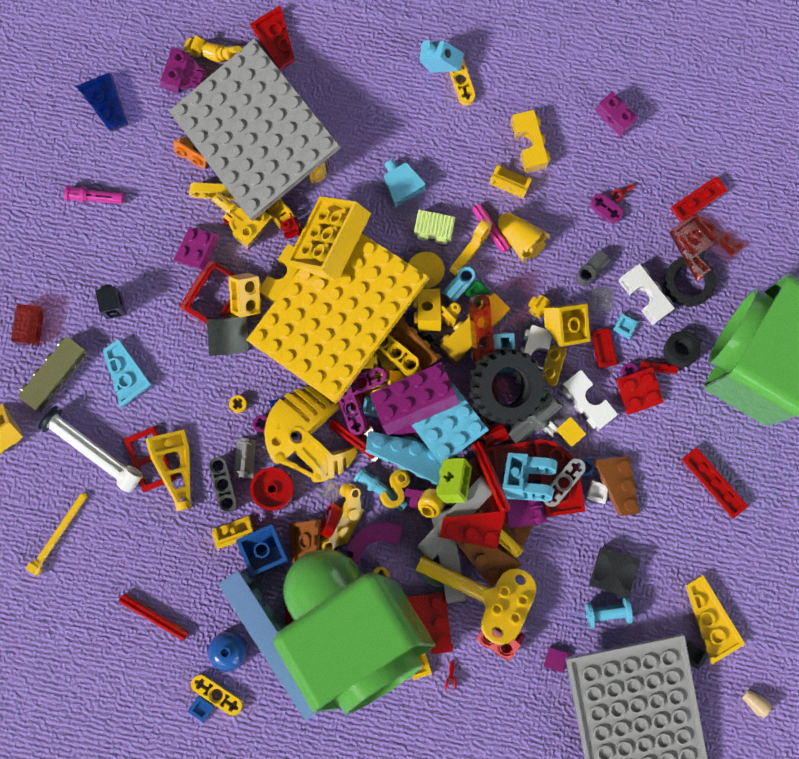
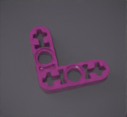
M377 367L359 374L350 385L354 389L348 390L339 400L348 429L354 435L364 434L368 429V423L358 395L387 383L389 373L385 368ZM378 373L383 374V376L380 379L371 380L370 378L376 377ZM360 378H364L367 382L366 387L363 389L358 385ZM350 403H354L356 406V411L353 414L348 411ZM359 415L358 418L351 419V417ZM357 423L362 425L359 429H355Z

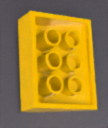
M320 196L286 263L321 278L338 282L371 213L356 201Z

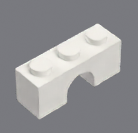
M640 263L618 280L629 295L636 291L647 293L649 304L641 311L652 325L675 309L672 300L668 296L665 297L661 292V286L651 279L648 269L644 266L642 267Z
M531 325L530 329L525 331L523 340L526 341L524 348H520V351L529 355L534 351L547 352L552 336L547 329ZM513 372V376L516 377L515 382L522 384L519 373Z
M580 370L561 386L563 389L561 391L568 400L571 398L575 403L574 408L579 414L583 413L585 415L587 424L592 429L595 428L598 431L618 414L607 400H604L599 405L588 403L585 394L593 384L583 371Z

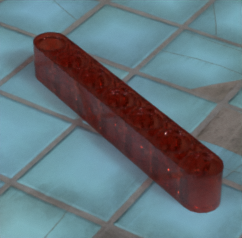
M483 294L473 295L468 303L474 370L477 360H481L484 354L492 353V350H494L490 300ZM478 298H481L483 301V305L481 308H477L476 306V300ZM480 317L484 319V326L481 328L477 324ZM481 337L486 339V344L483 347L479 345ZM495 375L492 381V394L495 400L499 402L497 377ZM478 410V417L486 427L494 428L499 424L495 421L487 424L486 417L482 416Z

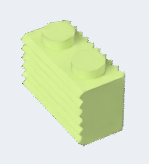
M418 210L414 235L417 236V239L424 241L430 238L435 239V242L439 244L451 243L456 217Z

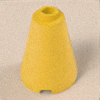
M510 212L507 214L503 213L498 219V228L524 263H528V258L533 260L545 248V239L550 238V234L547 231Z

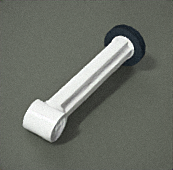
M57 406L51 408L44 415L38 425V429H42V432L51 429L116 478V484L120 489L128 493L133 492L143 477L141 471L133 466L123 465L60 417L62 409L57 410Z

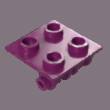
M507 499L510 504V510L507 511L509 528L548 523L543 501Z

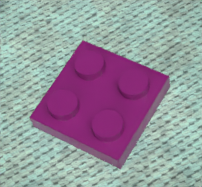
M189 227L174 261L204 271L220 237L214 233Z

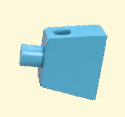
M425 40L421 44L419 60L431 73L460 71L464 53L446 41L430 42Z
M391 159L384 164L388 170V173L384 175V183L394 207L425 191V183L407 163L398 166L395 160Z

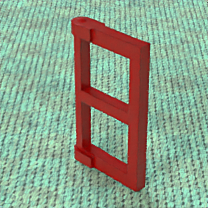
M156 426L124 438L133 466L141 471L140 466L152 462L149 456L138 461L131 442L153 434V437L158 436ZM165 454L163 456V461L167 468L172 470L168 458ZM172 474V475L170 476V478H171V481L173 482V481H175L176 479H175V476ZM144 476L139 481L143 493L165 485L162 479L147 485Z

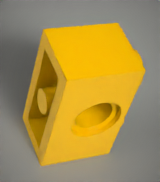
M421 289L413 300V307L417 308V312H414V324H418V331H441L440 289Z

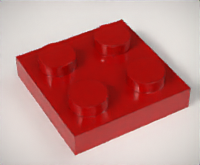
M652 366L615 378L627 415L664 403Z

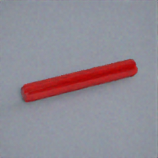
M478 441L472 444V449L500 512H507L510 510V504L482 442Z
M123 593L119 599L120 604L180 640L184 641L187 638L188 630L128 594Z

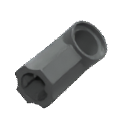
M598 250L578 271L576 275L578 285L582 287L589 286L611 261L608 255ZM581 273H587L590 279H584Z

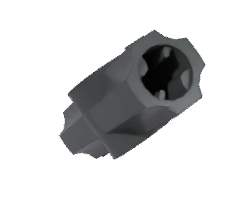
M549 394L541 401L543 404L540 408L536 407L535 415L532 417L528 416L524 422L518 421L517 424L507 431L514 442L520 443L534 431L542 430L546 426L548 419L562 408L561 403L554 395Z

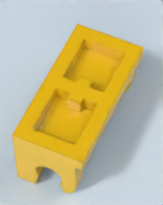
M497 164L489 184L524 199L532 178H526Z
M250 516L214 528L211 532L216 548L220 550L236 544L237 539L255 531Z

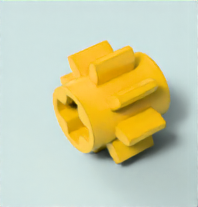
M539 295L538 298L533 296L528 303V306L531 307L529 312L541 319L544 316L543 308L550 307L551 301L542 295Z

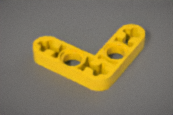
M485 218L474 230L471 242L449 269L455 276L458 275L461 268L468 264L489 236L492 224Z

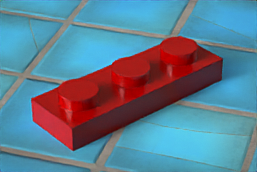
M716 176L677 202L670 209L679 222L683 223L724 195L728 190Z

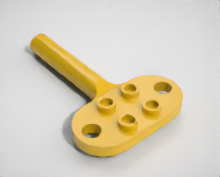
M423 556L416 568V571L482 602L485 605V611L481 619L482 632L489 641L499 645L508 644L518 636L536 594L534 579L526 571L520 569H510L504 572L497 581L496 586L488 588ZM522 576L525 584H517L515 577ZM499 628L502 631V637H494L492 629Z

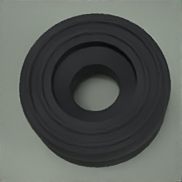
M675 332L664 344V357L671 365L678 366L679 368L688 367L699 356L700 343L689 332ZM683 345L687 352L685 354L679 353L677 346Z

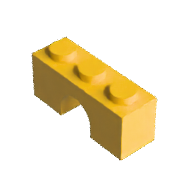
M534 110L512 115L511 124L515 139L526 137L532 142V147L522 150L520 155L525 173L547 168L550 154L548 150L545 151L544 133H540L539 126H541L539 116L535 115Z
M290 244L286 245L278 258L279 263L287 268L286 275L281 279H274L267 275L259 288L260 295L272 303L277 300L299 270L286 263L294 248Z

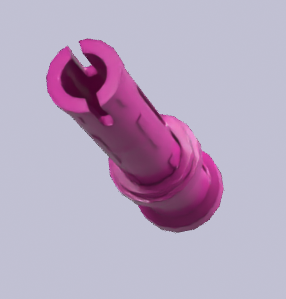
M66 185L64 199L66 202L70 200L81 201V203L94 201L123 205L124 193L88 190L85 186L76 188ZM97 196H107V197H112V198L97 197Z

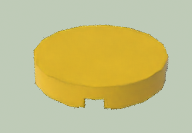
M432 252L417 253L409 261L410 265L429 277V280L422 289H432L441 283L445 267L438 255Z

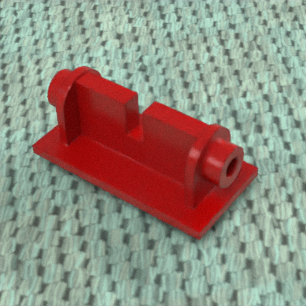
M289 213L291 218L281 223V229L286 239L299 237L302 232L298 218H293L291 213Z

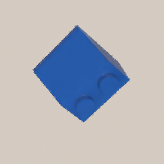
M273 524L236 540L251 577L259 576L289 562V558Z

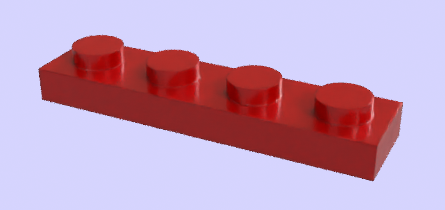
M697 447L693 448L681 459L684 465L731 519L737 517L748 507Z

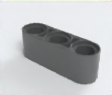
M214 457L209 463V470L218 505L222 511L232 513L238 508V499L229 464L221 457ZM218 461H222L224 465L221 471H215L214 465ZM222 480L228 481V488L225 490L219 488V483ZM228 498L233 500V506L230 509L224 507V501Z

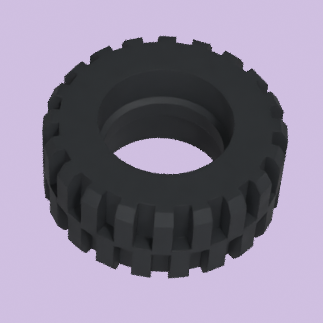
M505 348L492 350V353L484 354L482 360H477L475 370L471 369L469 375H472L471 381L468 380V386L471 387V391L468 393L469 397L473 398V406L479 410L482 416L502 424H517L518 421L524 422L528 416L532 417L535 415L536 407L540 408L543 403L540 402L541 397L545 398L546 396L543 386H547V381L542 378L545 373L543 369H539V362L532 359V356L528 353ZM513 368L521 377L522 390L514 402L506 405L501 404L495 400L492 394V381L501 369Z

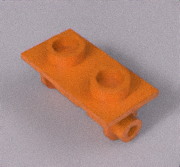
M179 137L178 140H174V152L178 156L188 159L195 166L206 169L207 161L197 149L194 150L195 146L191 140L186 137Z

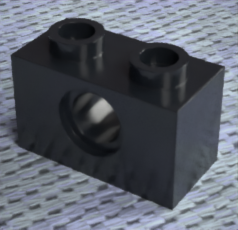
M108 284L95 290L99 312L109 320L127 316L123 294L115 286Z

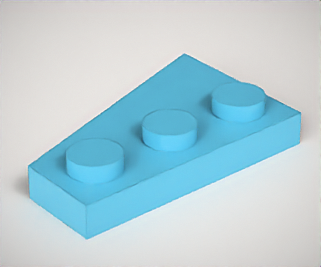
M117 339L103 350L120 408H123L153 386L121 340Z

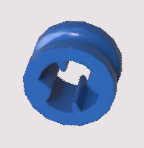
M582 459L583 462H587V465L591 466V470L588 469V473L584 472L582 476H589L595 470L594 464L591 459Z

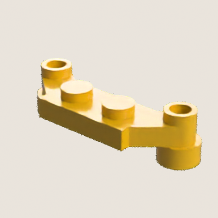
M346 482L341 485L340 494L346 498L332 536L326 538L320 535L319 549L333 550L343 543H348L364 511L360 503L361 491L354 484Z

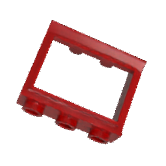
M209 259L205 270L200 272L179 306L182 311L206 325L207 317L191 309L190 306L214 269L228 277L236 275ZM230 299L218 317H227L228 314H231Z

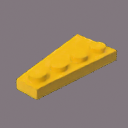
M701 575L686 584L685 587L705 650L709 653L708 659L710 664H714L745 645L705 577Z

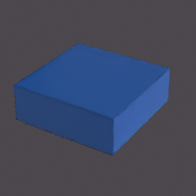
M198 695L187 712L204 723L215 708V705Z

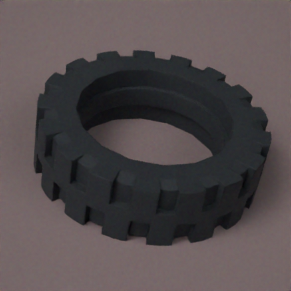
M682 256L667 268L663 278V287L666 289V295L671 297L672 302H677L682 307L699 306L713 294V290L716 287V275L713 273V267H710L706 260H701L699 256ZM688 266L700 271L705 281L702 292L691 297L678 291L674 281L677 271Z

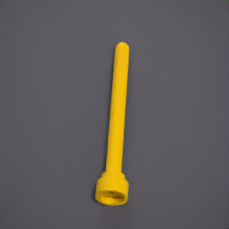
M83 492L79 495L37 559L29 562L25 568L26 570L39 577L43 571V562L87 499L86 493Z

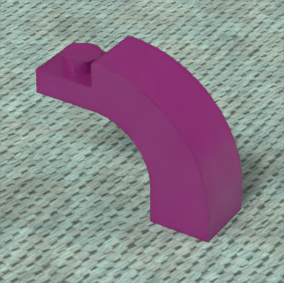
M380 522L363 528L353 537L348 545L347 550L354 552L353 556L349 555V558L359 567L362 554L370 544L384 541L398 546L403 526Z

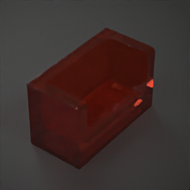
M17 304L11 342L17 345L39 347L45 310L40 306Z

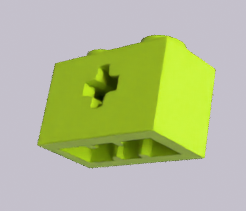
M465 458L443 459L442 467L439 470L440 479L436 487V493L444 503L467 502L472 466Z

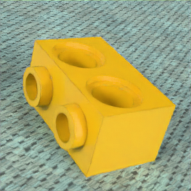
M249 272L229 276L231 314L240 318L260 314L259 276Z

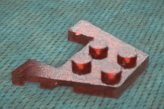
M695 213L674 227L669 234L695 280L698 282L711 271L699 258L700 255L716 244H720L733 257L745 245L742 242L737 243L730 239L732 236L728 233L722 234L715 229V225Z

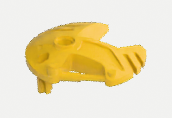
M311 386L303 387L305 391L297 388L293 390L294 394L291 395L288 392L283 396L284 400L279 399L268 414L264 431L267 451L275 464L281 463L293 470H297L311 477V481L314 483L334 478V473L337 472V475L344 471V465H346V468L350 466L357 454L356 447L329 452L311 435L341 408L340 402L335 404ZM292 433H297L299 435V442H295L292 440ZM295 453L312 469L313 473L299 467L298 464L286 458Z

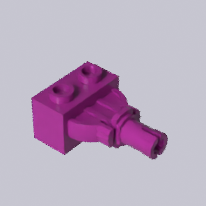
M172 47L160 80V88L178 94L179 89H195L209 76L205 75V68L199 67L190 58L189 52Z

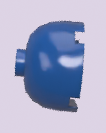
M230 631L222 632L215 636L208 647V657L211 664L218 670L225 672L234 671L242 666L248 653L247 643L243 637Z

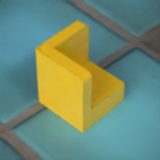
M571 417L557 428V432L566 441L564 443L568 448H571L586 435Z

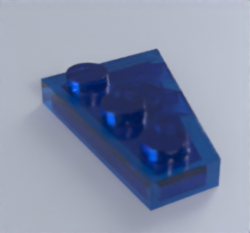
M106 73L76 86L111 132L128 125L111 73Z

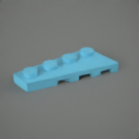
M369 431L365 452L386 462L396 464L398 468L406 469L421 479L425 478L431 481L436 486L439 484V470L442 465L425 443Z

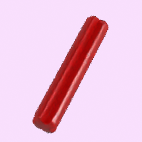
M336 419L331 421L329 424L330 429L371 459L375 458V456L365 452L366 441L358 435L352 434L347 427Z

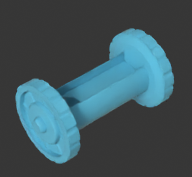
M628 597L623 598L621 605L593 608L590 602L585 605L586 618L590 629H594L595 622L625 618L627 624L633 622L632 609Z

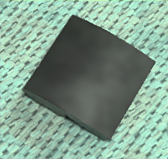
M228 314L227 317H207L209 356L230 355L249 351V342L246 340L248 338L247 316L240 318L236 315Z

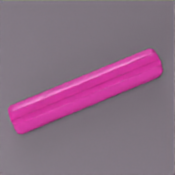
M480 203L475 205L472 211L481 222L485 218L492 224L489 236L502 253L510 249L509 243Z

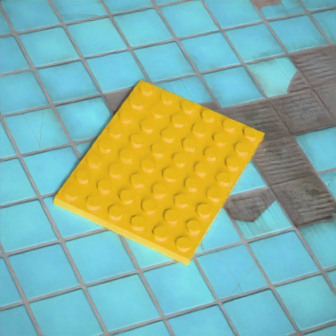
M361 233L338 282L327 280L299 269L246 340L337 404L427 283L429 277Z

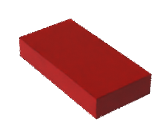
M610 328L591 331L598 369L617 366Z

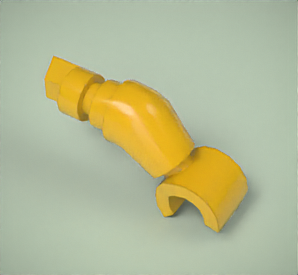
M196 35L194 38L189 37L184 45V51L189 52L190 56L200 57L201 53H203L204 57L218 63L226 62L236 53L242 52L240 46L206 43L204 39Z

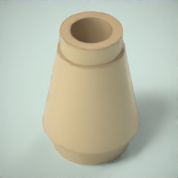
M750 689L742 696V699L754 713L762 718H765L773 708L769 700Z

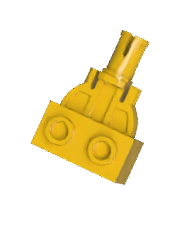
M218 192L217 196L212 199V202L226 212L223 217L229 221V226L234 232L233 237L249 249L270 224L272 216L264 211L252 221L237 201L233 203L223 196L221 192Z

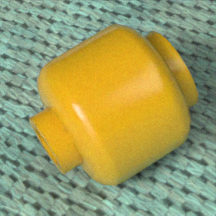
M432 488L426 489L418 501V508L421 514L427 518L438 517L446 505L437 496L436 489Z

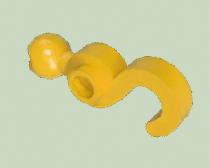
M397 469L391 474L389 479L392 490L397 497L396 501H391L386 492L380 494V500L387 508H396L404 501L405 496L402 489L410 483V476L406 469Z

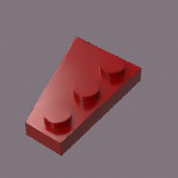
M281 5L250 23L251 29L279 71L295 62Z
M499 510L443 517L438 537L497 550L505 512L501 513Z
M445 592L407 597L436 644L430 649L431 653L453 652Z

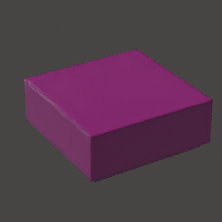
M548 647L543 666L563 673L566 663L565 658L568 656V653Z

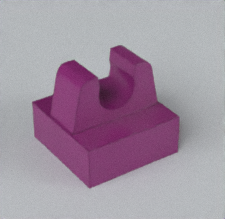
M405 490V498H410L409 508L417 509V502L424 491Z

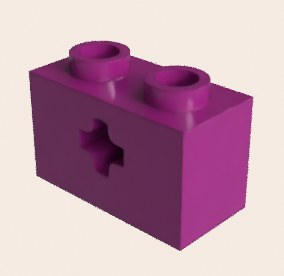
M613 91L596 108V112L620 137L629 131L638 119Z

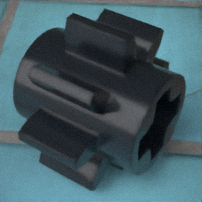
M422 331L423 335L419 337L423 341L430 337V348L434 351V345L439 346L440 344L435 341L439 338V335L434 336L432 334L433 331L427 333Z

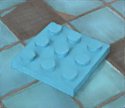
M452 384V387L460 403L459 405L411 425L441 465L443 459L453 458L488 431V428L454 384Z

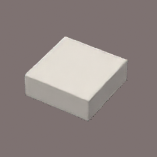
M591 480L586 499L605 504L609 493L606 485Z

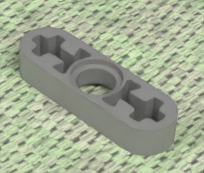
M573 459L569 461L549 485L551 487L555 486L557 490L563 493L562 495L559 493L555 495V502L551 501L548 503L543 501L546 506L554 507L558 505L585 472V464L582 460ZM572 463H579L580 472L575 471L572 474V476L575 477V479L573 480L571 476L565 474L564 472L567 470V472L570 473L573 469V467L571 466ZM561 477L569 480V486L565 489L558 485V480Z

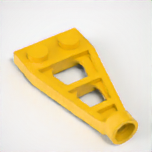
M185 430L147 438L146 443L150 458L171 494L176 510L181 511L191 508L189 445ZM177 452L180 456V465L177 469L170 470L165 465L163 456ZM172 474H182V488L176 489L173 486L170 478ZM185 498V501L180 502V499Z

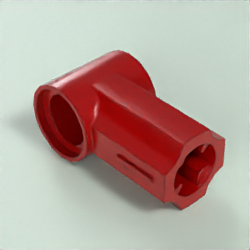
M503 424L489 429L479 438L484 441V449L508 440L509 436Z

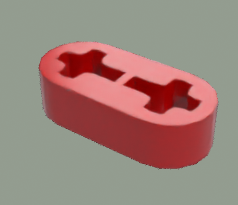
M332 502L327 507L321 522L320 534L324 537L330 538L334 533L341 514V506Z

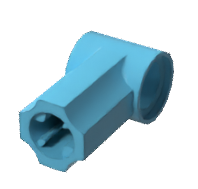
M470 267L461 268L458 275L442 291V294L449 301L455 303L468 287L475 282L474 270ZM464 273H470L472 278L469 281H464L461 276Z

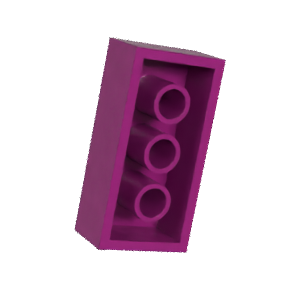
M442 362L370 393L387 435L460 404Z

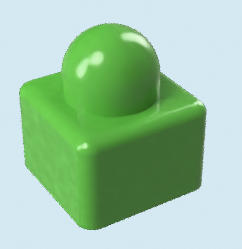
M790 273L763 291L755 288L742 301L724 327L710 353L708 362L714 365V368L703 386V389L764 426H771L799 416V278Z
M330 549L308 552L297 559L290 567L284 581L283 594L287 609L294 621L277 632L273 639V644L313 714L334 711L339 708L342 709L345 716L352 714L387 694L423 667L418 657L429 651L436 644L395 580L377 573L363 575L358 566L348 556Z

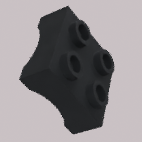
M600 548L589 585L629 598L640 559Z

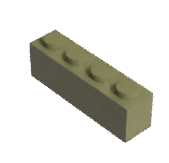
M68 336L59 340L55 351L46 356L42 367L34 371L30 382L24 384L19 391L18 397L40 413L89 353Z

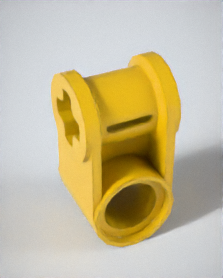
M281 198L267 209V212L272 216V220L279 229L284 220L291 218L289 213L295 218Z

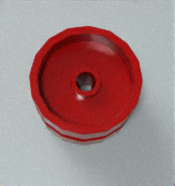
M269 467L262 469L255 474L251 481V498L256 505L264 510L274 512L283 510L290 505L294 498V482L286 472L279 468ZM272 485L276 488L275 492L273 493L269 492V489L272 488Z

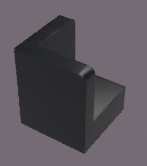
M687 641L686 646L690 666L693 669L700 670L709 653L703 651L692 642Z

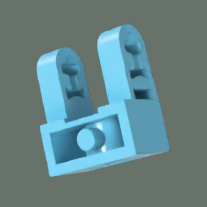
M508 453L503 482V491L506 498L551 501L553 499V487L527 482L529 474H555L557 461L551 458L528 457V454Z

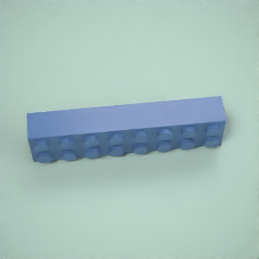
M243 570L237 571L218 585L302 717L307 721L317 713L313 714L273 644L275 635L284 627L280 621L276 623L273 615H275L274 611L262 601L264 596L258 588H254L251 584L253 579L250 574Z

